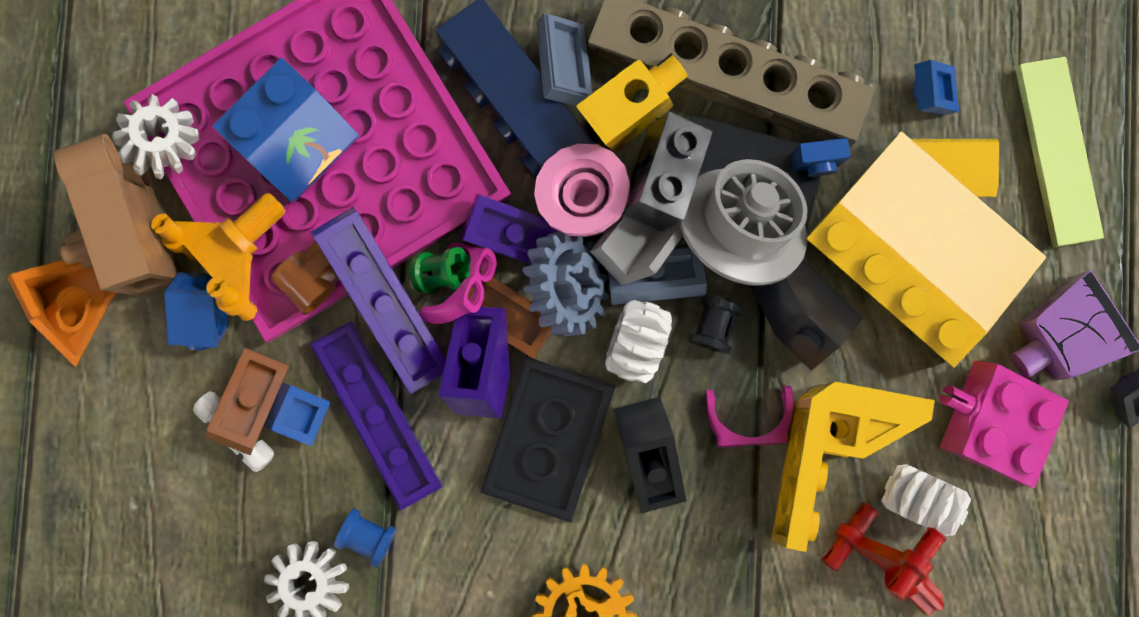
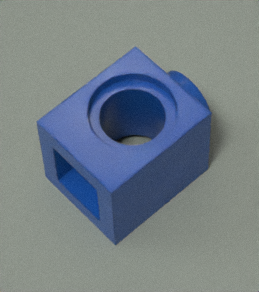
M179 272L164 292L168 345H181L190 350L197 351L217 348L229 327L228 315L218 308L216 299L211 297L210 293H207V284L212 279L210 274Z

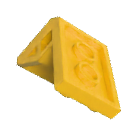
M841 382L817 385L796 399L771 541L788 549L806 552L808 541L814 542L816 540L820 521L819 512L813 511L816 492L824 491L828 476V463L822 462L823 454L864 459L931 421L935 400ZM832 422L836 427L834 436L830 433Z

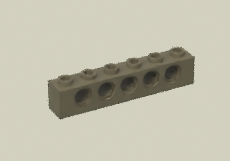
M604 0L588 41V56L626 69L640 59L646 68L650 70L672 53L689 75L675 88L818 141L848 138L849 148L857 141L876 89L865 85V80L862 77L850 72L835 74L820 68L821 64L818 61L807 56L796 55L794 58L776 52L777 48L774 45L763 40L752 39L750 42L732 36L733 32L720 24L707 23L705 26L689 20V16L685 12L673 7H664L661 10L645 4V0ZM646 27L654 33L655 39L648 43H639L632 38L630 33L635 28ZM680 43H689L697 49L699 55L694 59H683L677 55L674 47ZM723 59H733L740 64L742 73L737 76H729L722 72L719 62ZM767 75L780 77L785 83V91H770L765 86L763 77ZM820 91L825 94L829 101V107L826 109L814 107L808 99V92Z

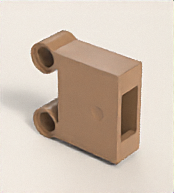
M101 134L55 150L54 161L56 168L66 187L80 228L79 231L68 234L65 237L66 245L60 249V255L64 263L70 265L80 261L82 266L87 269L93 267L100 289L104 291L142 296L168 287L176 275L181 272L175 253L163 245L161 236L151 228L152 220L155 216L161 214L152 188L148 170L140 176L133 169L134 162L123 163L107 134Z

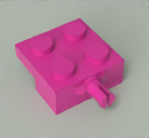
M974 360L962 391L952 385H947L942 392L949 396L940 395V402L954 408V412L939 448L973 465L987 468L1022 486L1035 489L1069 400L999 364Z

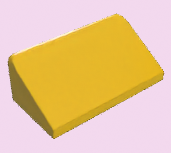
M911 139L975 196H997L999 186L998 139Z

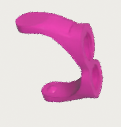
M466 243L449 244L447 249L460 247L470 256V274L444 303L437 306L422 307L419 315L423 321L430 324L446 323L468 313H475L480 309L484 299L482 282H488L492 279L497 266L496 257L491 249L479 248ZM471 286H473V294L468 300V292Z
M783 386L784 411L781 421L770 433L759 437H745L728 430L718 420L716 415L714 391L705 390L706 416L709 426L716 437L717 447L787 444V433L792 423L794 407L792 387Z

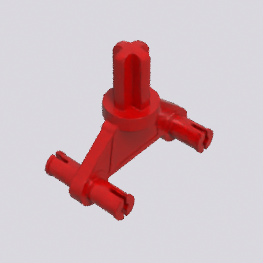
M861 502L847 524L840 523L835 530L834 535L837 538L821 558V561L833 571L838 572L854 549L885 572V590L894 598L900 599L902 602L905 601V598H908L924 615L930 616L934 611H941L944 607V602L942 601L943 593L929 579V574L933 569L930 562L942 544L946 542V537L938 530L927 527L914 549H906L904 552L864 537V533L879 513L869 504Z

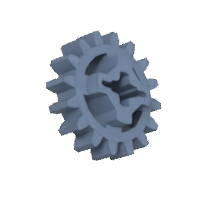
M562 232L551 233L546 237L538 238L536 240L538 248L530 249L527 253L533 262L532 266L523 267V273L530 277V284L523 288L524 293L532 294L534 299L529 306L530 312L540 311L539 325L541 327L551 326L552 335L564 334L566 337L585 334V330L595 329L597 327L595 318L605 315L600 301L609 299V294L604 291V282L608 280V275L600 274L599 267L601 263L590 252L594 247V243L592 241L583 243L582 236H568Z

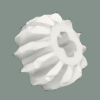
M151 94L148 99L149 106L142 108L139 102L132 100L130 108L133 115L118 114L116 121L122 129L113 132L112 138L115 145L121 147L118 155L123 163L134 162L133 169L140 176L152 167L155 177L161 180L164 176V167L170 165L174 172L180 174L183 168L179 158L194 160L196 153L191 144L199 141V133L197 129L190 127L194 122L190 111L178 112V102L173 98L161 107L157 96ZM160 132L165 134V138L157 136H159ZM151 136L155 138L152 142H149L147 137Z
M631 300L620 313L610 340L605 362L607 370L617 374L619 378L631 382H649L653 378L654 373L658 371L659 363L668 344V337L672 329L670 312L647 301Z
M905 464L897 465L893 476H890L884 488L886 492L881 500L890 511L926 528H934L944 536H952L956 534L960 524L963 525L968 514L966 510L971 498L966 491Z
M308 542L304 553L301 547L294 543L287 547L288 558L277 555L272 559L271 562L280 573L265 575L264 582L269 585L278 586V590L267 595L266 599L268 603H274L279 599L284 602V605L278 611L277 615L279 617H287L293 610H295V617H309V613L312 617H326L325 607L334 612L340 609L342 603L333 593L347 592L349 584L344 581L335 580V576L345 572L347 567L345 563L338 564L333 568L329 565V562L336 553L333 548L327 549L318 557V542ZM309 572L312 574L309 580L315 579L317 587L305 594L302 592L305 586L299 587L297 578Z

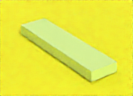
M1066 57L1020 64L1015 68L1052 248L1101 240L1104 238L1067 59Z

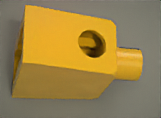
M672 53L650 70L639 59L580 102L576 107L605 145L617 153L653 124L657 117L660 118L672 108L673 103L667 93L689 75ZM638 90H649V94L644 101L640 103L632 102L633 96Z

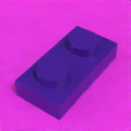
M476 193L460 238L478 246L489 248L492 251L533 264L527 253L530 249L538 248L536 240L560 231L552 228L540 216Z

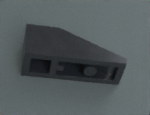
M803 259L791 275L779 282L768 285H750L776 337L811 371L835 352L863 319Z

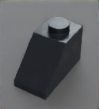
M656 397L615 408L614 413L640 513L686 502L675 438L661 398Z

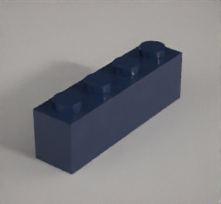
M475 0L436 29L441 44L436 48L437 53L452 72L459 68L469 82L464 85V88L476 105L481 109L487 104L497 117L492 124L502 139L508 145L515 141L524 152L525 156L520 160L535 181L546 160L560 149L578 143L595 144L564 103L544 98L541 73L484 0Z

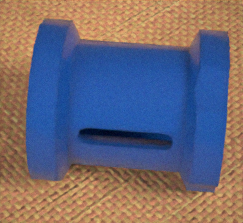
M353 508L346 517L335 539L334 547L339 550L346 547L370 559V565L378 568L395 537L397 529L392 526L385 529L361 517V511Z

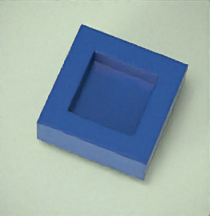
M934 60L914 64L916 80L913 83V94L918 103V110L941 116L959 112L955 66Z
M848 138L802 143L791 153L793 172L808 170L809 177H820L837 173V166L842 165L851 157Z
M282 382L263 427L312 446L330 402Z

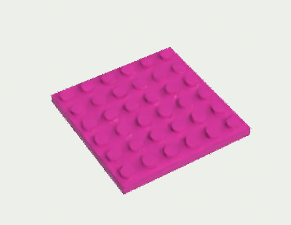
M295 0L123 101L130 114L133 115L130 108L131 101L139 102L143 108L149 106L148 99L153 94L157 96L161 107L173 98L178 102V112L188 110L192 114L194 122L190 127L197 129L199 133V141L191 144L195 149L196 156L194 160L179 158L183 168L180 174L174 172L170 165L164 167V171L194 222L222 223L228 217L234 222L267 193L273 195L284 207L285 214L254 242L258 249L252 254L249 301H252L257 306L256 316L252 320L265 342L271 343L349 296L340 280L335 283L336 288L329 298L309 314L303 315L271 280L273 272L287 258L300 250L305 252L316 242L310 233L311 231L349 208L354 207L358 211L390 267L394 269L462 228L466 223L476 193L501 203L512 197L392 0ZM281 57L312 85L360 136L294 204L212 127ZM160 132L157 137L165 138V134ZM148 136L147 138L149 142H152L155 137Z

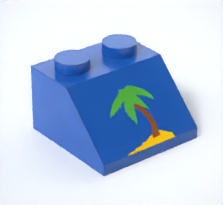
M282 57L212 126L293 204L360 137L321 94Z

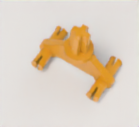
M269 193L264 194L234 222L229 217L222 223L174 222L166 214H159L154 217L151 228L161 236L163 245L174 253H183L188 259H197L212 276L206 289L207 293H210V296L216 299V304L220 310L227 315H237L243 321H249L256 316L257 306L252 301H249L252 254L258 249L254 242L285 214L284 207L273 195Z

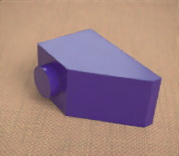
M480 307L477 312L468 313L454 321L438 396L455 414L501 419L510 376L506 311L504 308Z

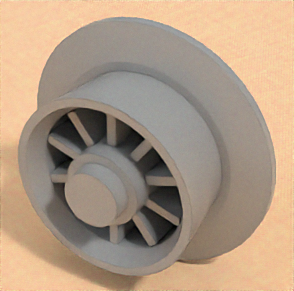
M739 160L730 163L724 169L712 170L697 178L684 221L680 222V227L685 241L692 252L715 273L741 284L768 285L779 282L791 275L805 255L807 247L805 228L807 204L799 186L780 168L760 160Z

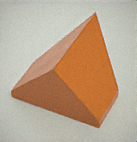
M63 260L10 274L7 279L28 321L76 368L112 298L117 292L101 290L93 267L87 269L82 266L80 261L68 265Z

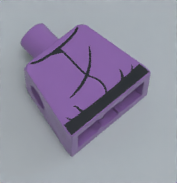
M1091 270L1068 279L1019 324L1020 329L1029 343L1012 353L1011 359L1017 370L1026 378L1031 377L1046 367L1051 377L1055 380L1070 379L1139 351V342Z

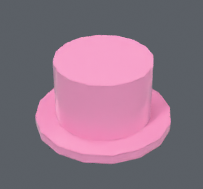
M578 143L560 149L546 160L536 177L534 196L539 213L552 228L568 236L593 237L605 233L612 224L620 219L629 202L631 184L625 165L612 151L597 144Z

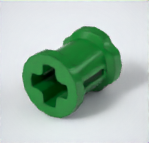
M460 247L449 248L444 254L433 255L428 252L419 253L413 257L410 263L409 276L415 290L422 295L433 294L439 288L445 287L457 290L470 274L471 258ZM458 266L459 270L451 272V267ZM432 271V276H424L423 273Z

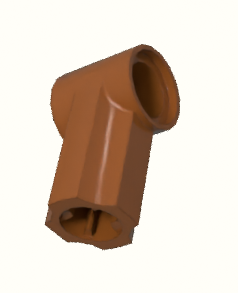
M316 242L305 252L300 250L287 258L271 276L272 282L303 315L309 314L329 298L336 288L335 283L339 280Z

